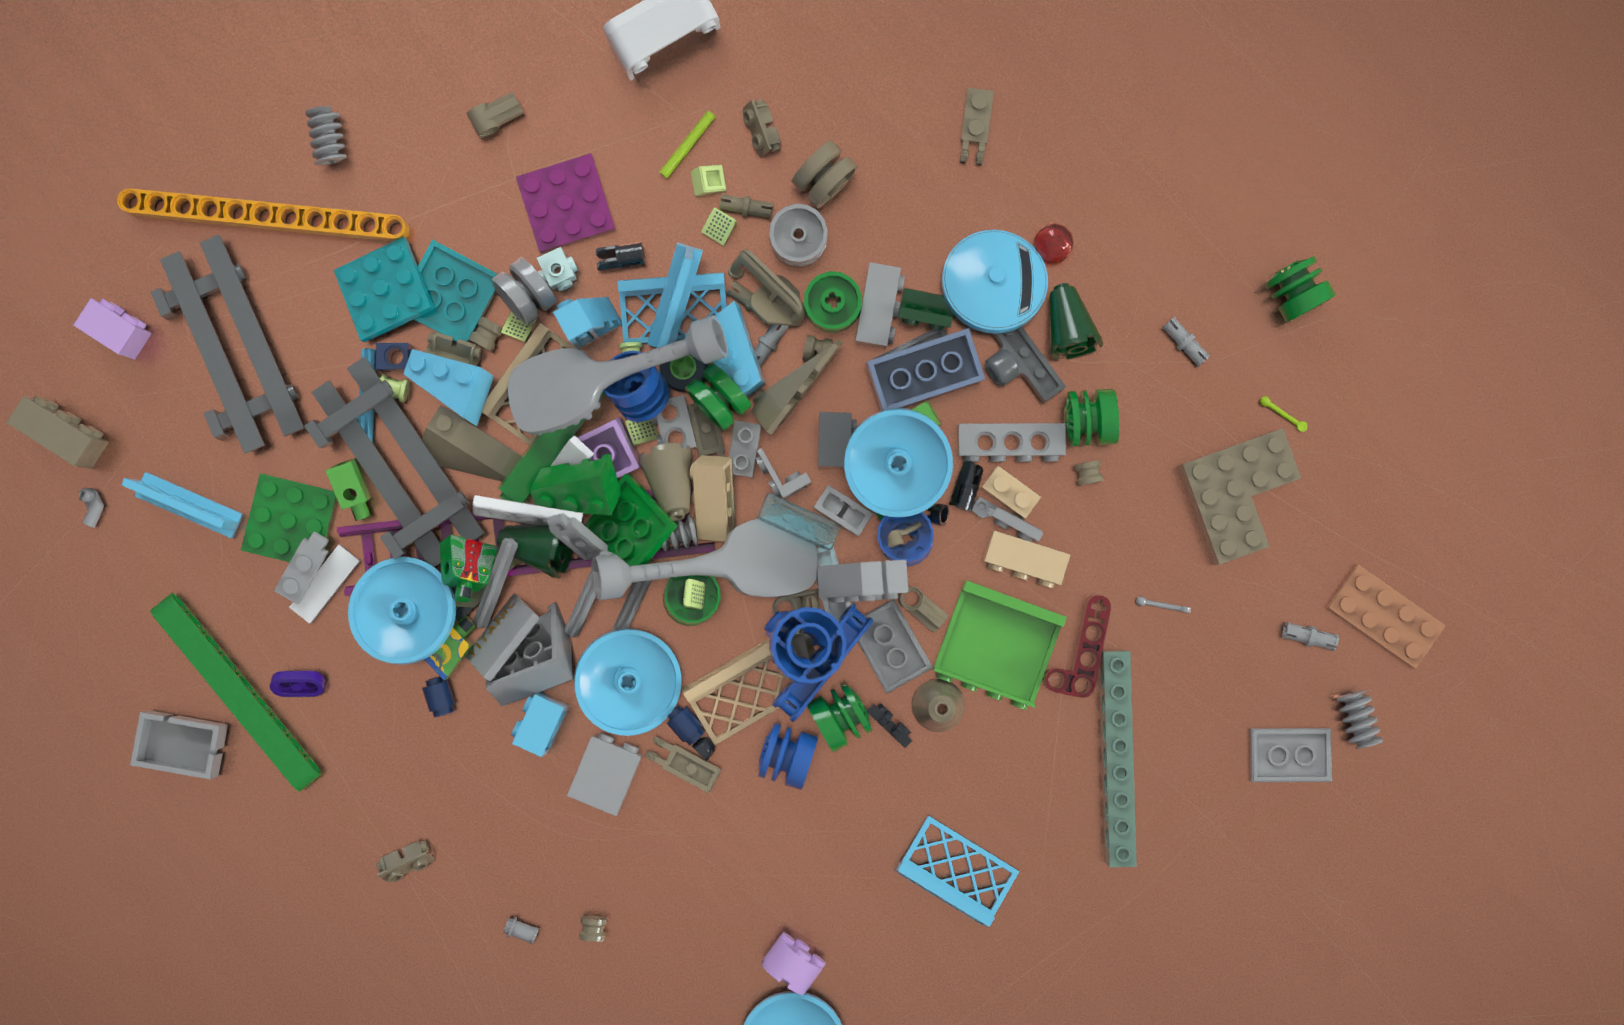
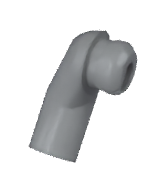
M83 488L79 492V499L85 503L88 511L82 523L95 528L104 505L95 489Z

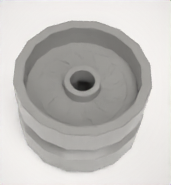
M793 204L784 207L776 213L770 224L769 238L773 253L781 262L793 267L808 266L817 261L826 249L828 229L825 219L816 209L804 204ZM795 232H802L803 237L801 239H796L794 237L796 234Z
M519 257L509 265L511 275L502 271L490 281L506 306L527 326L538 318L536 307L547 311L557 301L540 274L523 257Z

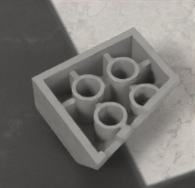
M556 602L548 606L549 611L539 618L491 681L486 679L487 691L501 706L573 679L570 635L565 634L564 629L566 625Z

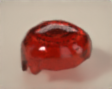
M1052 223L1044 225L1038 230L1033 243L1035 250L1040 254L1044 262L1057 264L1066 260L1071 254L1074 239L1066 226Z

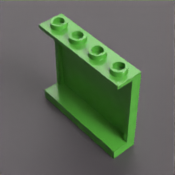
M965 580L932 670L938 672L936 677L951 683L952 679L955 678L963 681L961 687L975 692L978 687L988 691L986 696L999 701L1002 700L1003 696L1012 699L1011 705L1026 710L1027 706L1035 707L1034 702L1061 627H1064L1067 617Z

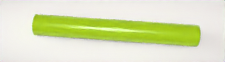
M707 110L662 167L659 173L667 179L715 119L716 116Z

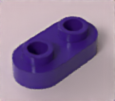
M279 671L272 675L270 690L275 695L281 697H315L323 692L325 679L316 671Z

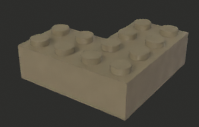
M1283 428L1178 465L1213 565H1220L1270 547L1251 496L1301 479Z

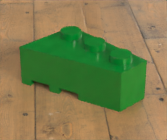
M610 454L603 455L602 459L593 461L589 458L583 459L581 463L575 465L564 463L541 468L530 490L536 506L610 516L621 495Z

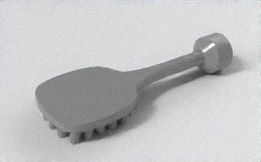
M712 315L692 322L683 340L617 360L595 361L584 351L577 348L552 350L529 358L516 366L509 377L508 397L513 418L521 430L537 436L544 433H553L559 429H566L567 426L572 424L578 425L583 418L590 420L592 418L591 412L594 409L600 408L599 398L603 390L628 375L687 355H691L705 364L728 357V346L722 326L717 317Z
M771 516L754 519L739 525L728 533L725 543L720 549L695 558L629 566L616 554L593 557L592 581L598 600L621 598L632 582L693 575L725 578L737 592L743 595L757 598H774L793 595L809 589L817 577L818 559L813 534L804 520L793 516Z

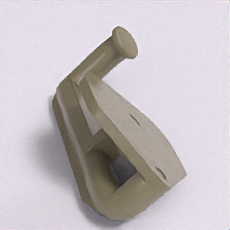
M748 249L742 250L729 267L728 274L733 278H740L744 273L743 268L745 266L763 284L750 298V307L753 312L767 324L798 326L806 316V310L800 301L798 289L787 278L775 275L753 252Z

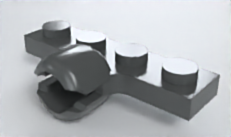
M1023 327L1006 333H992L999 342L1001 349L986 360L985 368L998 385L1004 386L1017 376H1022L1043 404L1066 388Z

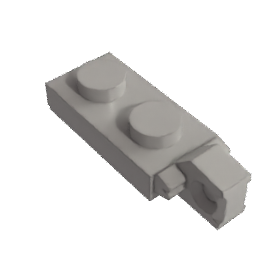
M980 496L972 508V511L981 518L995 517L994 523L1006 530L1010 526L1019 530L1017 535L1026 541L1032 542L1033 539L1039 541L1043 535L1041 529Z

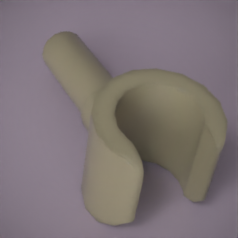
M918 521L901 530L891 531L887 536L889 547L893 548L903 545L902 536L921 528V522Z

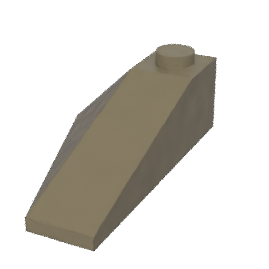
M837 340L773 384L766 391L761 389L753 399L756 405L751 411L767 433L771 435L782 426L842 345V341Z
M440 405L427 425L422 437V441L439 466L498 481H503L522 456Z

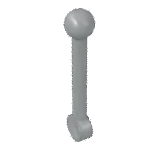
M1139 596L1136 599L1138 606L1149 605L1186 613L1191 612L1189 607L1146 600L1143 596Z

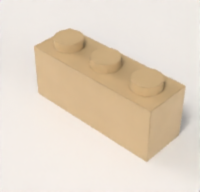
M701 455L690 468V478L693 480L694 485L691 500L692 504L695 505L693 521H695L697 539L725 542L728 533L736 528L732 457Z
M992 531L983 562L988 563V569L1002 573L1005 568L1014 571V577L1027 581L1029 576L1039 579V585L1053 589L1054 584H1062L1070 554Z

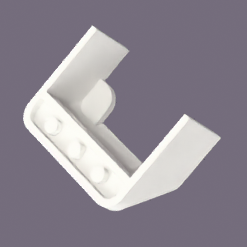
M643 0L608 21L603 26V30L610 48L631 81L634 79L633 72L637 74L648 67L649 56L693 30L696 32L702 31L703 34L712 31L714 28L717 31L720 29V21L710 0Z

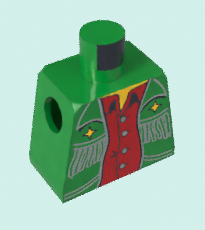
M449 535L440 542L442 583L447 586L456 587V601L470 602L472 592H478L488 584L498 546L455 535Z

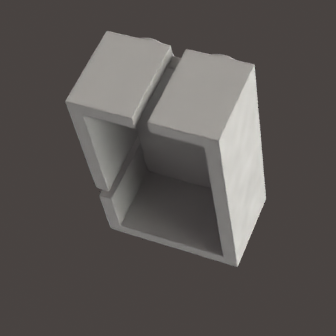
M906 560L817 566L819 598H830V603L898 599V593L908 592Z
M151 710L140 712L130 765L204 779L216 778L219 776L223 754L218 752V749L224 748L228 724L179 715L173 716V714Z

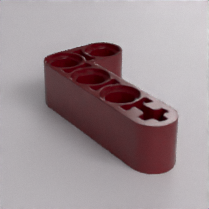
M1093 595L1085 601L1071 671L1060 668L1047 669L1042 682L1048 690L1079 698L1089 697L1094 692L1111 612V604L1106 597ZM1100 600L1099 604L1103 606V611L1097 612L1096 619H1102L1101 623L1088 621V617H1095V609L1091 608L1092 603L1095 604ZM1090 626H1095L1099 631L1098 637L1093 641L1088 640L1086 637V630ZM1085 652H1090L1093 656V662L1088 667H1084L1080 662V657ZM1055 672H1058L1062 677V682L1058 687H1052L1049 684V677ZM1085 678L1088 682V688L1085 692L1078 693L1075 689V683L1078 679Z

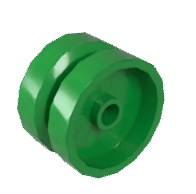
M828 271L819 274L809 283L804 294V307L806 317L814 328L824 333L837 334L848 330L856 323L860 315L862 295L859 286L850 276L842 272ZM834 299L838 302L835 308H831L830 303H828L829 300Z
M712 363L703 371V378L710 388L701 380L694 379L685 387V390L698 409L718 428L725 431L734 423V417L727 406L734 413L743 415L752 407V404L736 383L719 366Z

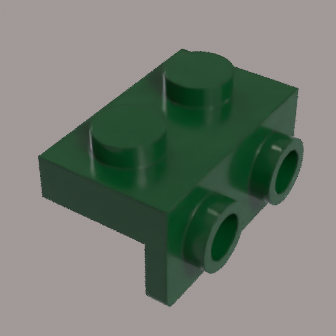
M904 288L898 317L903 318V322L907 324L918 325L919 322L929 323V328L944 330L945 327L951 328L953 313L949 309L943 295Z

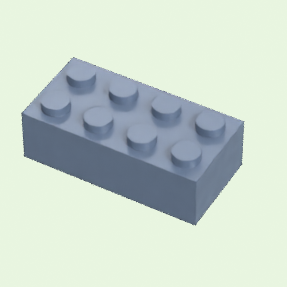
M969 328L865 363L881 411L900 408L985 380Z

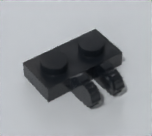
M872 703L866 709L868 714L904 748L912 742L908 737L911 731L901 722L897 725L892 722L893 714L881 703L878 706Z

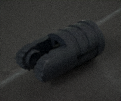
M642 241L596 249V256L603 259L597 263L598 271L646 264Z
M971 461L964 462L956 480V486L949 502L950 506L972 512V506L974 505L984 472L982 466L975 465Z

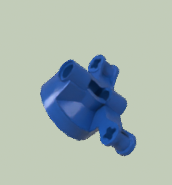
M854 603L847 607L838 621L833 615L818 608L803 607L782 613L777 611L766 624L764 630L770 638L769 651L773 664L782 675L792 681L778 694L772 706L775 708L779 707L794 722L803 713L828 678L839 669L844 658L869 629L874 619L871 617L867 618L856 609V604ZM798 630H800L799 633L809 635L814 645L820 647L810 660L809 658L797 656L793 645H791V639Z

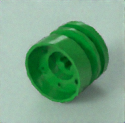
M1315 256L1295 261L1276 272L1265 283L1267 290L1278 284L1281 288L1271 295L1272 299L1284 295L1287 298V301L1278 308L1286 323L1336 296L1328 280L1315 283L1314 278L1321 274L1322 268H1318L1311 273L1308 271L1307 268L1318 262Z
M1115 389L1095 390L1093 402H1090L1086 390L1081 391L1079 402L1076 391L1067 392L1064 423L1071 447L1079 446L1080 434L1084 446L1090 445L1092 434H1095L1099 445L1118 443L1119 408Z
M713 576L672 577L668 580L663 593V606L668 616L676 623L684 626H698L706 622L717 610L721 599L720 587ZM687 579L704 582L706 585L704 607L701 610L684 608L683 606L684 587Z
M846 682L840 685L845 694L844 697L840 698L836 690L832 689L833 703L829 704L823 696H819L807 705L833 753L848 745L845 734L848 730L857 739L861 738L856 728L857 725L862 724L867 734L873 731L868 712L858 694Z

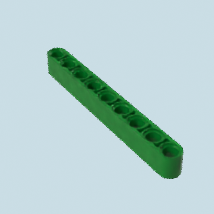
M171 592L150 610L155 620L297 791L301 792L321 775V771L177 595Z

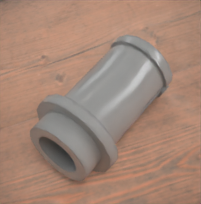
M515 917L514 919L508 918L503 933L507 934L508 938L513 936L533 945L539 928L517 921V917Z

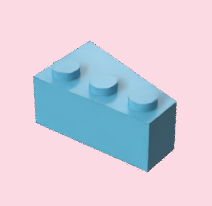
M609 297L584 298L574 301L567 299L558 304V310L553 312L566 337L577 349L622 325V320Z
M733 301L715 315L726 337L728 357L713 362L736 383L748 398L766 383L756 353L754 352L741 307L737 302Z
M414 349L410 353L403 373L458 415L476 426L494 379L492 374L481 367Z

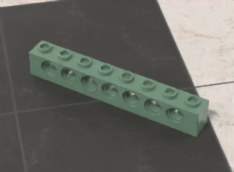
M1127 650L1102 651L1100 661L1105 863L1109 867H1137L1130 651Z

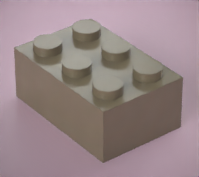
M37 395L34 398L23 396L6 423L73 466L92 469L109 443L102 438L103 433L92 426L87 427L79 424L81 421L79 417L70 412L65 413L59 410V405L46 397L43 399Z

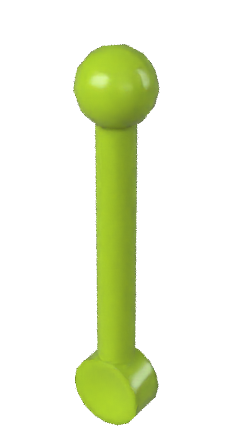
M1263 396L1260 399L1262 406H1268L1296 425L1298 431L1304 432L1307 430L1308 425L1306 422H1299L1271 403L1269 397Z

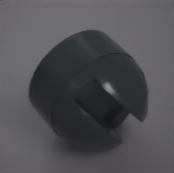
M934 504L928 508V511L931 513L927 517L931 523L942 526L947 523L949 518V508L947 505Z
M701 738L692 745L706 761L715 751V745L709 738Z

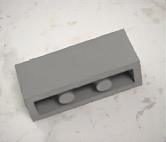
M870 262L855 344L886 349L888 343H893L896 328L891 327L892 317H898L900 302L895 301L897 291L903 290L905 276L900 275L901 268Z

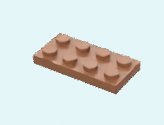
M1356 564L1326 607L1413 669L1418 667L1446 626L1359 564Z

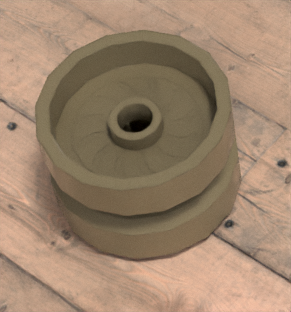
M829 140L815 151L791 180V183L800 192L812 187L808 199L817 208L822 207L834 197L858 169V165L850 157L837 161L841 154V148L832 140Z

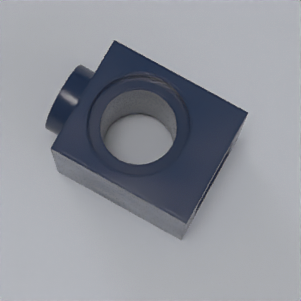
M376 343V370L380 372H404L413 345L409 343ZM395 351H401L403 354V359L398 364H393L391 361V356Z

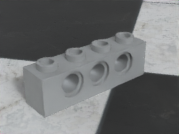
M1065 423L957 425V457H963L964 462H979V457H990V462H1006V457H1016L1017 462H1032V457H1043V462H1058L1059 457L1066 455ZM987 436L990 438L992 445L989 450L979 448L977 443L979 437ZM1007 436H1013L1017 439L1018 447L1015 450H1009L1005 447L1004 440ZM1033 436L1043 438L1044 447L1042 450H1036L1031 446Z

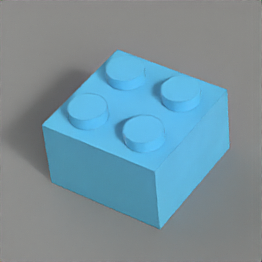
M543 692L534 694L531 697L529 696L522 710L526 713L524 719H521L520 722L517 721L511 733V736L515 737L512 744L540 757L546 755L552 746L570 705Z

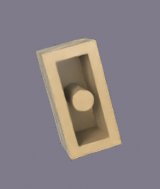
M999 466L994 468L980 488L1022 520L1026 519L1041 498Z

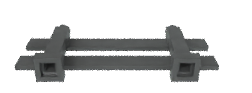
M216 235L200 242L212 270L211 274L193 281L181 252L178 251L160 259L173 290L166 292L158 288L151 291V295L161 317L166 320L177 316L174 310L180 307L226 410L219 413L212 409L203 413L213 437L218 440L229 436L227 430L233 428L243 452L246 454L265 446L254 418L273 411L284 437L305 428L293 403L299 398L293 384L288 386L285 384L241 284L242 280L246 278L243 268L240 264L233 265L221 236ZM218 291L222 293L265 394L247 402L201 300Z
M364 356L347 368L363 394L346 404L331 381H327L311 393L328 417L321 422L319 420H312L304 425V427L319 448H326L334 443L330 437L339 432L403 526L402 530L397 533L388 531L380 537L393 558L398 559L408 553L406 547L414 543L426 562L436 567L441 563L440 541L432 531L434 528L449 519L463 538L476 540L485 532L468 509L467 505L470 503L461 490L459 492L456 491L392 397L394 390L386 380L382 381ZM373 408L439 504L424 515L420 514L357 421L358 418Z

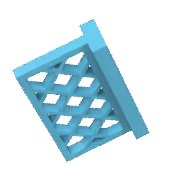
M677 242L647 345L659 348L676 342L703 250Z
M724 272L696 274L691 294L697 300L688 310L685 309L682 321L687 315L694 321L698 320L690 311L699 301L711 310L707 317L712 316L713 313L717 315L718 312L716 310L720 305L721 310L727 307ZM667 277L617 281L623 343H648L649 337H645V335L651 332L653 323L648 326L637 316L646 305L657 312V309L649 302L656 294H662ZM720 289L721 301L715 308L702 299L708 290ZM704 290L700 296L694 292ZM652 294L647 300L641 296ZM625 296H637L644 302L636 314L626 307ZM627 313L632 316L629 322L627 321ZM634 319L647 329L641 337L629 338L628 326ZM680 329L677 340H683L686 337V333Z
M148 472L144 473L142 480L124 478L122 486L136 491L135 497L229 538L235 537L245 515Z
M927 816L894 872L982 926L990 927L998 908L1020 871L930 816ZM930 824L939 829L941 841L927 843L925 832ZM944 833L951 836L952 838L945 839ZM922 839L924 845L917 846ZM957 840L962 843L964 855L950 858L946 842ZM943 843L946 859L932 862L929 846ZM967 847L975 852L968 853ZM925 848L928 864L918 866L909 860L915 850ZM980 854L985 858L987 868L973 872L969 856ZM965 857L969 873L955 876L951 861ZM990 861L998 866L991 867ZM947 862L951 877L941 880L936 877L933 865ZM929 866L931 873H929L923 868ZM1003 868L1011 874L1006 883L996 885L992 870ZM988 871L992 887L978 890L974 875ZM970 876L974 891L964 894L958 890L956 879ZM952 880L954 887L947 884L946 882ZM1003 887L998 895L997 888ZM993 890L995 902L992 908L988 909L981 904L979 893ZM975 894L976 901L969 896Z

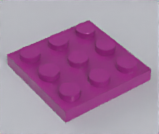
M591 153L516 176L540 253L616 230Z

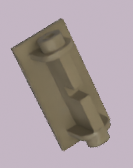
M754 99L742 108L743 120L749 126L753 147L758 151L761 158L770 150L772 153L779 151L782 142L775 126L766 128L765 124L773 122L768 104L764 103L763 99L755 102Z
M438 331L435 333L430 332L427 340L429 345L425 353L474 366L478 365L483 352L481 351L482 348L477 347L476 343L473 344L458 339L457 343H454V337L441 334Z
M418 840L403 847L404 858H401L398 850L381 857L380 861L376 862L380 872L377 873L378 877L386 882H396L401 880L406 873L425 869L428 863L435 861V858L426 852L429 850L427 842L425 840L422 842Z

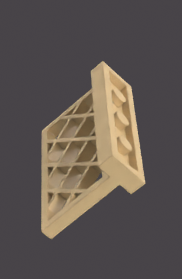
M541 323L487 397L482 413L529 445L537 435L533 434L531 438H528L521 433L518 426L515 429L508 424L515 422L514 419L504 421L495 414L502 405L509 404V401H504L508 397V382L513 369L527 359L537 356L541 350L542 353H545L544 345L550 337L560 344V349H563V346L565 348H575Z
M770 638L682 688L684 696L691 704L714 745L779 708H775L772 705L767 708L756 705L760 691L773 694L774 701L780 693L783 678L789 679L782 675V673L766 669L769 659L772 658L769 651ZM762 663H764L763 668L757 667V666L761 665ZM750 670L761 672L758 686L743 683L745 674ZM765 673L779 677L776 691L761 687ZM741 676L740 682L735 681V679ZM729 683L738 686L735 700L720 696L724 685ZM742 687L756 690L753 704L738 701ZM718 690L717 695L711 694L712 692ZM704 697L715 699L712 713L700 710L696 702ZM719 700L733 704L730 717L715 714ZM737 705L752 708L748 719L744 721L734 719ZM755 709L760 710V712L754 714ZM705 716L710 717L709 723L707 722ZM714 718L728 721L726 731L718 736L715 735L711 728ZM732 723H736V724H737V725H735L734 727L731 728Z

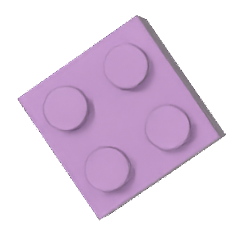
M91 298L73 325L115 353L134 360L152 334L145 329L146 323L124 313L125 310L103 298L100 302Z
M620 417L577 437L594 453L590 459L591 461L602 459V456L606 454L611 455L617 478L640 467L639 454Z

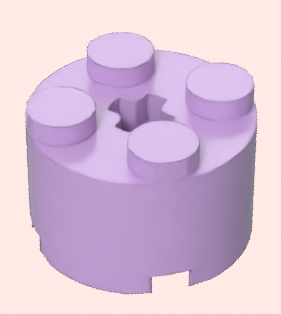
M783 932L764 957L762 966L777 981L780 982L782 980L789 984L787 988L797 994L804 995L822 971L826 962L816 954L811 955L808 952L810 947L798 938L795 941L790 935Z

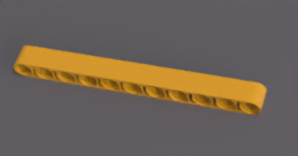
M131 188L121 191L117 198L119 208L135 217L393 242L401 237L407 239L410 234L408 223L400 216L392 214ZM137 197V205L134 208H129L130 199ZM163 199V208L159 211H156V202L158 200ZM190 202V210L182 214V205ZM216 204V213L213 216H208V208ZM242 207L243 215L238 219H234L233 213L235 209ZM264 210H269V218L264 222H260V213ZM295 212V221L292 224H286V216L289 213ZM316 215H322V223L317 227H313L312 219ZM348 218V226L342 230L338 229L339 220ZM369 220H374L375 228L371 232H365V223ZM395 223H401V231L396 235H392L390 233L391 226Z

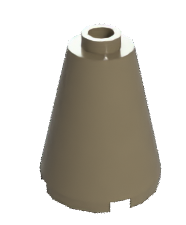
M666 443L651 447V453L647 455L642 452L639 456L640 466L658 505L673 521L685 518L690 509V468L692 465L690 446L687 445L686 449L681 447V443Z
M934 679L925 682L917 689L912 701V711L915 719L923 728L932 732H945L954 728L961 721L965 711V700L956 685L942 679ZM945 704L946 709L942 713H938V705Z

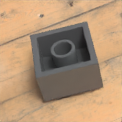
M819 412L818 469H844L846 447L851 435L857 428V419H852V413Z

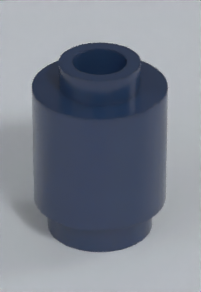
M440 676L426 680V686L422 687L429 712H432L434 717L453 712L455 702L448 680H442Z
M678 705L667 716L669 720L666 724L682 742L686 741L689 746L705 733V730L702 728L703 724L687 706L681 709Z

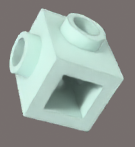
M561 247L537 258L542 269L538 273L553 290H566L573 286L572 281L577 280L574 272L578 271V268L572 256L567 258ZM557 269H561L559 273L555 274Z

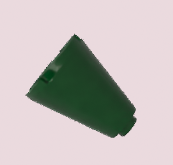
M1069 283L1056 285L1054 290L1050 292V352L1052 358L1060 360L1059 355H1066L1067 359H1074L1095 352V346L1099 345L1101 348L1103 340L1076 287L1070 286Z
M507 525L503 530L499 531L496 540L499 548L505 538H513L518 543L514 555L515 559L552 578L559 579L561 578L559 573L567 571L573 550L551 533L549 525Z

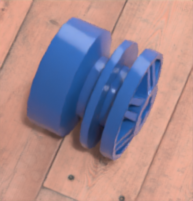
M635 350L626 351L613 357L611 360L623 359L643 352ZM655 366L628 375L603 390L619 412L627 420L633 422H644L656 417L665 408L670 395L667 381L657 371Z
M923 512L907 517L884 516L878 526L877 539L881 552L888 561L906 560L907 567L921 563L928 557L933 547L934 530L929 518ZM918 521L921 522L922 527L910 533V538L913 541H908L906 545L889 547L887 536L891 531L901 530Z
M775 723L764 742L759 758L758 777L765 778L767 769L770 767L774 769L771 781L775 782L781 771L786 772L785 785L802 790L818 736L801 732L796 742L791 741V728L787 727L784 738L778 737L781 725Z

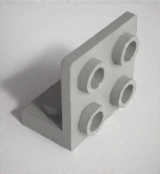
M763 449L757 450L759 457L755 459L763 474L769 472L772 480L768 483L776 497L781 495L785 500L812 485L807 473L801 475L799 471L785 478L786 484L782 485Z

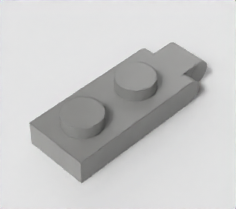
M564 513L547 518L551 533L584 560L593 559V557L598 556L602 549L608 551V545L575 517L569 518Z
M315 531L309 540L304 538L274 591L295 604L300 603L328 554V551L324 548L329 539Z

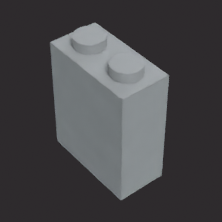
M600 732L598 736L595 734L591 736L567 796L617 816L643 754L638 753V747L626 742L621 746L613 742L614 737Z

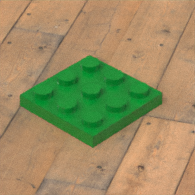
M260 473L241 551L290 562L304 538L309 540L314 531L328 539L337 503L334 491Z
M625 473L618 482L621 495L612 515L592 514L584 526L608 545V552L616 554L629 566L648 564L677 528V524L632 475Z

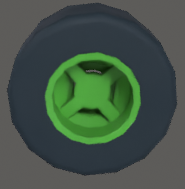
M687 355L660 364L659 370L670 388L678 392H686L685 387L694 379L701 380L704 383L703 371L708 365L691 355Z

